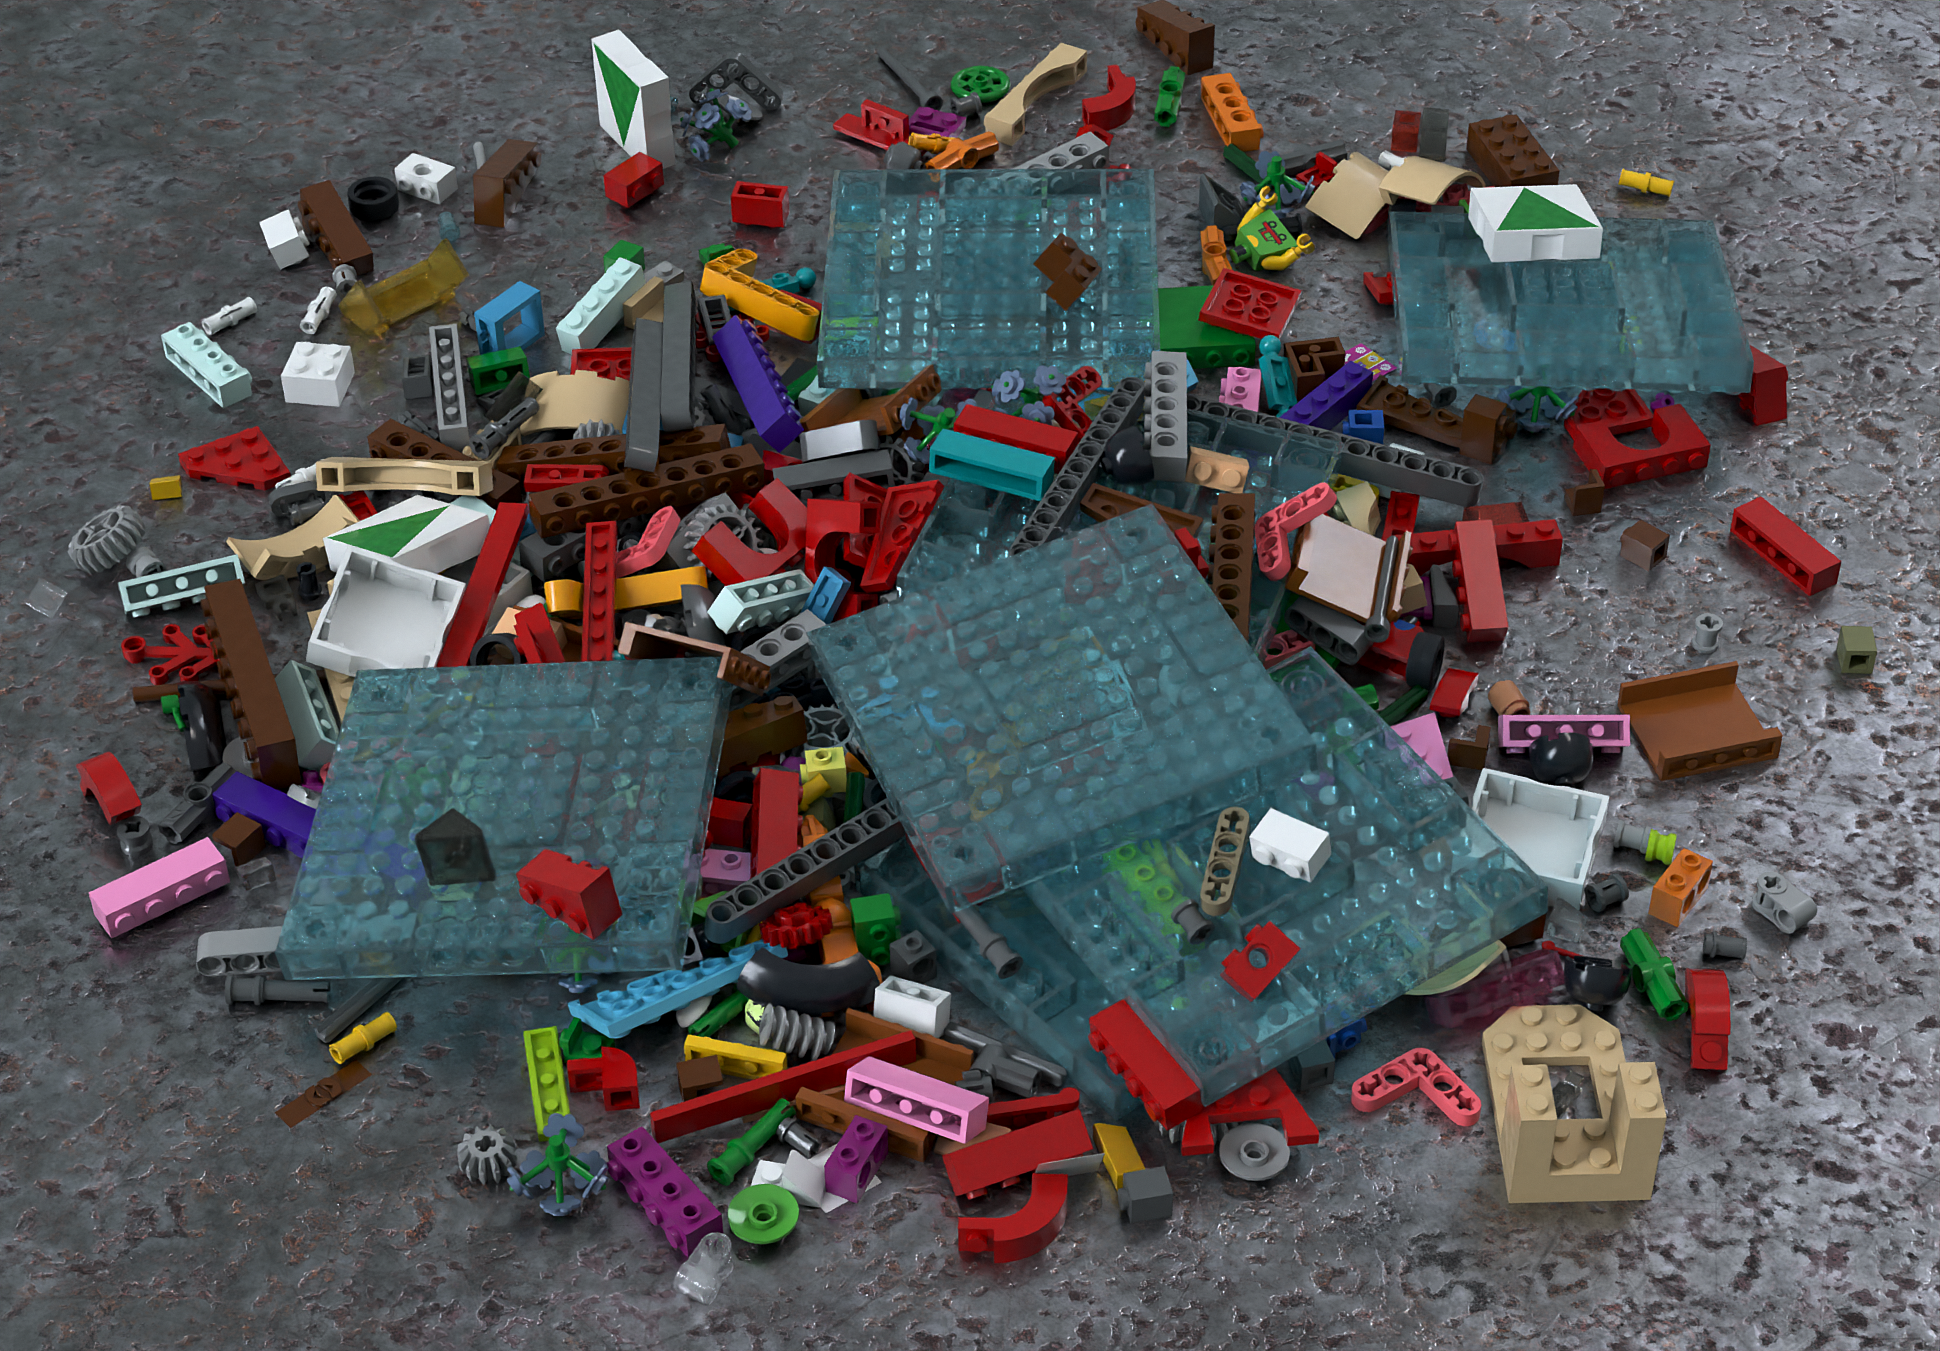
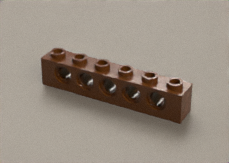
M391 418L367 436L371 458L477 461ZM492 468L493 490L483 495L475 496L478 499L484 500L487 505L497 510L499 502L522 503L520 481Z

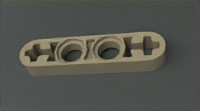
M1240 807L1226 808L1221 812L1218 819L1200 891L1201 908L1208 915L1220 916L1226 914L1232 906L1250 832L1249 814ZM1233 822H1237L1235 832L1230 831V826ZM1232 844L1237 849L1232 852H1224L1220 850V847ZM1220 869H1226L1231 872L1229 876L1221 878L1216 877L1213 873ZM1215 889L1220 890L1221 897L1217 901H1213L1216 894Z

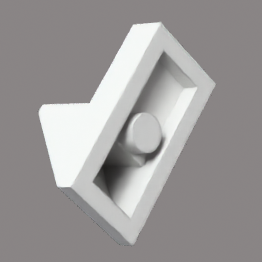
M793 1149L790 1151L786 1164L760 1160L751 1186L773 1184L783 1187L795 1197L798 1204L818 1208L826 1189L825 1173Z

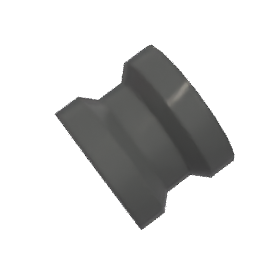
M132 816L118 824L117 833L121 840L120 845L124 854L137 857L148 853L152 849L153 839L149 833V823L145 818Z

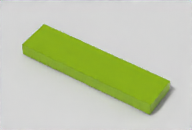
M557 1026L523 1031L539 1142L549 1141L550 1137L544 1135L543 1129L548 1125V1118L551 1114L559 1113L563 1116L570 1114Z

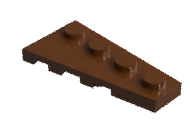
M1381 374L1357 404V410H1383L1385 424L1460 448L1463 418L1445 408L1438 410L1432 407L1431 401L1424 397L1417 399L1408 394L1409 389L1401 385L1395 387L1389 384L1388 378Z
M1092 483L1080 502L1081 512L1121 535L1166 536L1165 556L1174 554V530L1186 527L1191 536L1197 538L1204 527L1203 518L1096 483Z

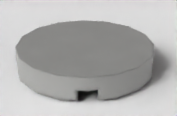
M291 785L287 796L296 801L344 820L347 819L351 810L346 804L334 801L319 792L301 785Z

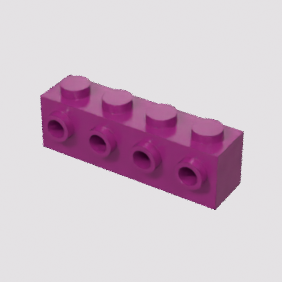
M643 1126L607 1146L609 1160L607 1166L609 1167L608 1172L615 1181L620 1180L624 1184L631 1200L634 1203L639 1202L645 1208L649 1220L655 1226L659 1224L662 1227L668 1241L674 1248L679 1247L689 1258L724 1237L722 1214Z

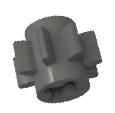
M978 1070L962 1072L963 1080L954 1082V1086L989 1097V1102H993L990 1076L981 1077V1072Z

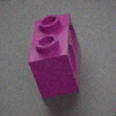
M855 1115L824 1165L826 1192L858 1204L889 1153L888 1129L886 1125Z

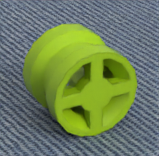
M1651 829L1645 860L1652 862L1657 859L1662 860L1665 865H1670L1673 859L1677 834L1662 835L1658 830Z

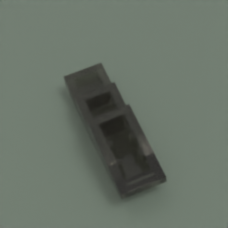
M1424 107L1419 157L1445 162L1449 109Z

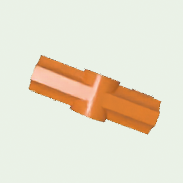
M990 131L964 141L960 138H954L947 144L944 152L925 163L926 171L931 179L938 182L961 167L971 169L979 159L999 151V142L995 134Z
M1207 226L1206 229L1200 231L1202 272L1209 277L1211 284L1214 285L1222 269L1232 270V267L1226 256L1227 248L1224 244L1223 231L1218 229L1217 226Z

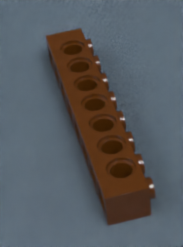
M726 425L697 426L694 429L665 434L664 430H659V450L656 465L731 448ZM626 434L505 446L496 464L498 471L519 480L520 487H524L527 464L604 465L609 470V476L637 470L624 467Z
M752 443L659 464L656 465L654 472L637 469L529 494V515L542 539L585 529L586 523L619 521L657 512L667 506L674 508L704 501L725 492L727 495L764 487V462Z
M1219 493L1218 505H1212V524L1217 525H1211L1210 541L1215 544H1209V563L1214 564H1208V582H1213V584H1207L1206 602L1211 604H1205V623H1210V625H1204L1203 640L1204 644H1208V646H1202V665H1208V678H1247L1256 517L1255 493Z

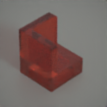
M1395 110L1391 150L1417 151L1421 112Z

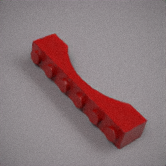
M1555 519L1493 525L1497 557L1520 562L1529 568L1559 565L1563 537ZM1453 530L1411 534L1410 545L1413 546V550L1407 563L1415 567L1419 577L1429 571L1432 565L1440 566L1455 560L1454 551H1450L1448 546V535L1453 533ZM1393 535V536H1396V537L1398 538V540H1400L1403 535ZM1383 536L1381 540L1386 542L1389 536Z

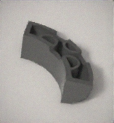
M680 585L687 637L726 646L724 631L716 626L715 621L707 613L716 600V596L709 589L700 585ZM691 655L693 678H700L717 667L721 661L700 655Z

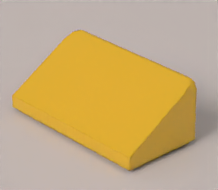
M1103 1123L1093 1124L1094 1143L1099 1154L1105 1153L1102 1160L1117 1191L1119 1188H1123V1173L1144 1170L1145 1167L1126 1127Z

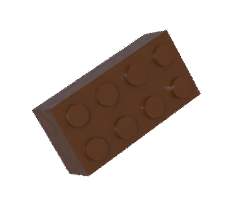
M1517 114L1469 123L1466 150L1494 187L1558 185L1560 170Z

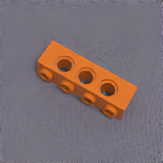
M1231 73L1201 77V100L1225 145L1234 144L1243 152L1260 150V139H1263L1264 136L1261 123L1258 124L1254 110L1248 106L1247 97L1242 95L1239 82H1235Z

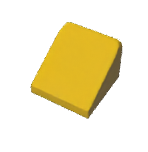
M181 475L151 479L150 490L152 499L160 500L182 497Z

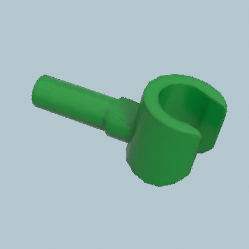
M178 695L162 696L163 713H173L180 732H184V728H187L182 720Z

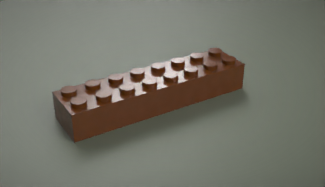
M241 579L204 586L206 599H201V607L204 617H209L207 622H204L207 639H213L210 644L214 660L220 659V661H217L220 679L226 678V681H223L227 699L233 698V701H230L233 719H240L236 723L240 740L246 739L247 741L243 742L247 761L253 760L254 762L250 763L252 777L277 790L290 787L293 784L300 785L301 778L295 737Z

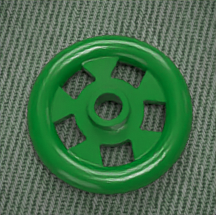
M972 66L962 69L951 80V90L958 98L967 97L970 93L976 92L981 103H989L1001 99L1008 93L1011 86L1010 79L1006 73L990 66ZM999 81L1001 84L993 85V82Z

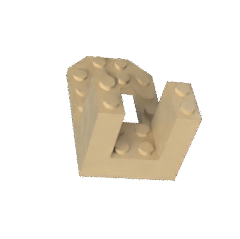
M1582 1005L1512 1006L1488 1027L1482 1035V1047L1509 1203L1651 1200L1667 1118L1655 1062H1626L1619 1029ZM1589 1065L1599 1118L1557 1119L1548 1066Z

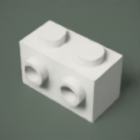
M289 209L260 222L269 250L280 270L291 264H298L303 259L309 257L306 246L310 245L304 232V227L299 217H292Z
M1272 808L1269 809L1249 836L1252 857L1259 863L1271 865L1285 871L1286 874L1293 878H1301L1310 883L1332 854L1328 832Z
M890 975L875 989L874 1017L891 1023H898L903 1027L939 1038L944 1034V1029L949 1023L951 993Z

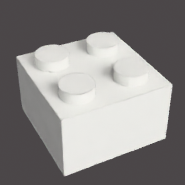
M296 342L281 374L285 402L340 407L355 373L351 347L337 344Z

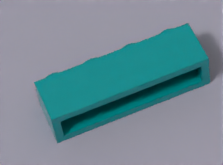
M947 429L941 430L930 447L929 472L1037 501L1042 500L1054 480L1055 457Z

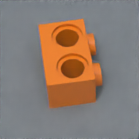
M1683 848L1653 886L1648 914L1675 927H1679L1708 889L1713 861Z

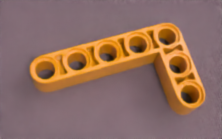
M736 249L705 264L700 285V291L709 297L725 295L728 306L799 340L809 341L814 338L820 314L818 309L754 279L753 276L758 258L755 252L748 249Z
M688 567L616 579L615 613L682 603L680 585L695 584L708 589L706 567ZM569 579L544 583L547 613L549 615L565 619L583 618L584 583Z

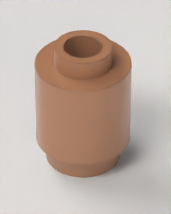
M1499 681L1491 687L1488 693V700L1499 716L1530 715L1529 702L1513 681Z

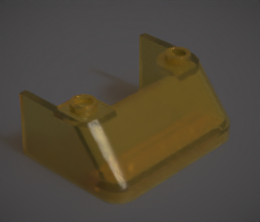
M445 238L427 259L368 288L364 286L361 280L357 281L338 307L343 316L368 335L374 334L377 337L390 329L389 325L439 300L445 303L456 296L455 291L467 279L469 273L449 240Z

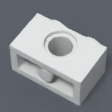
M412 153L394 168L397 190L439 205L458 189L455 167Z

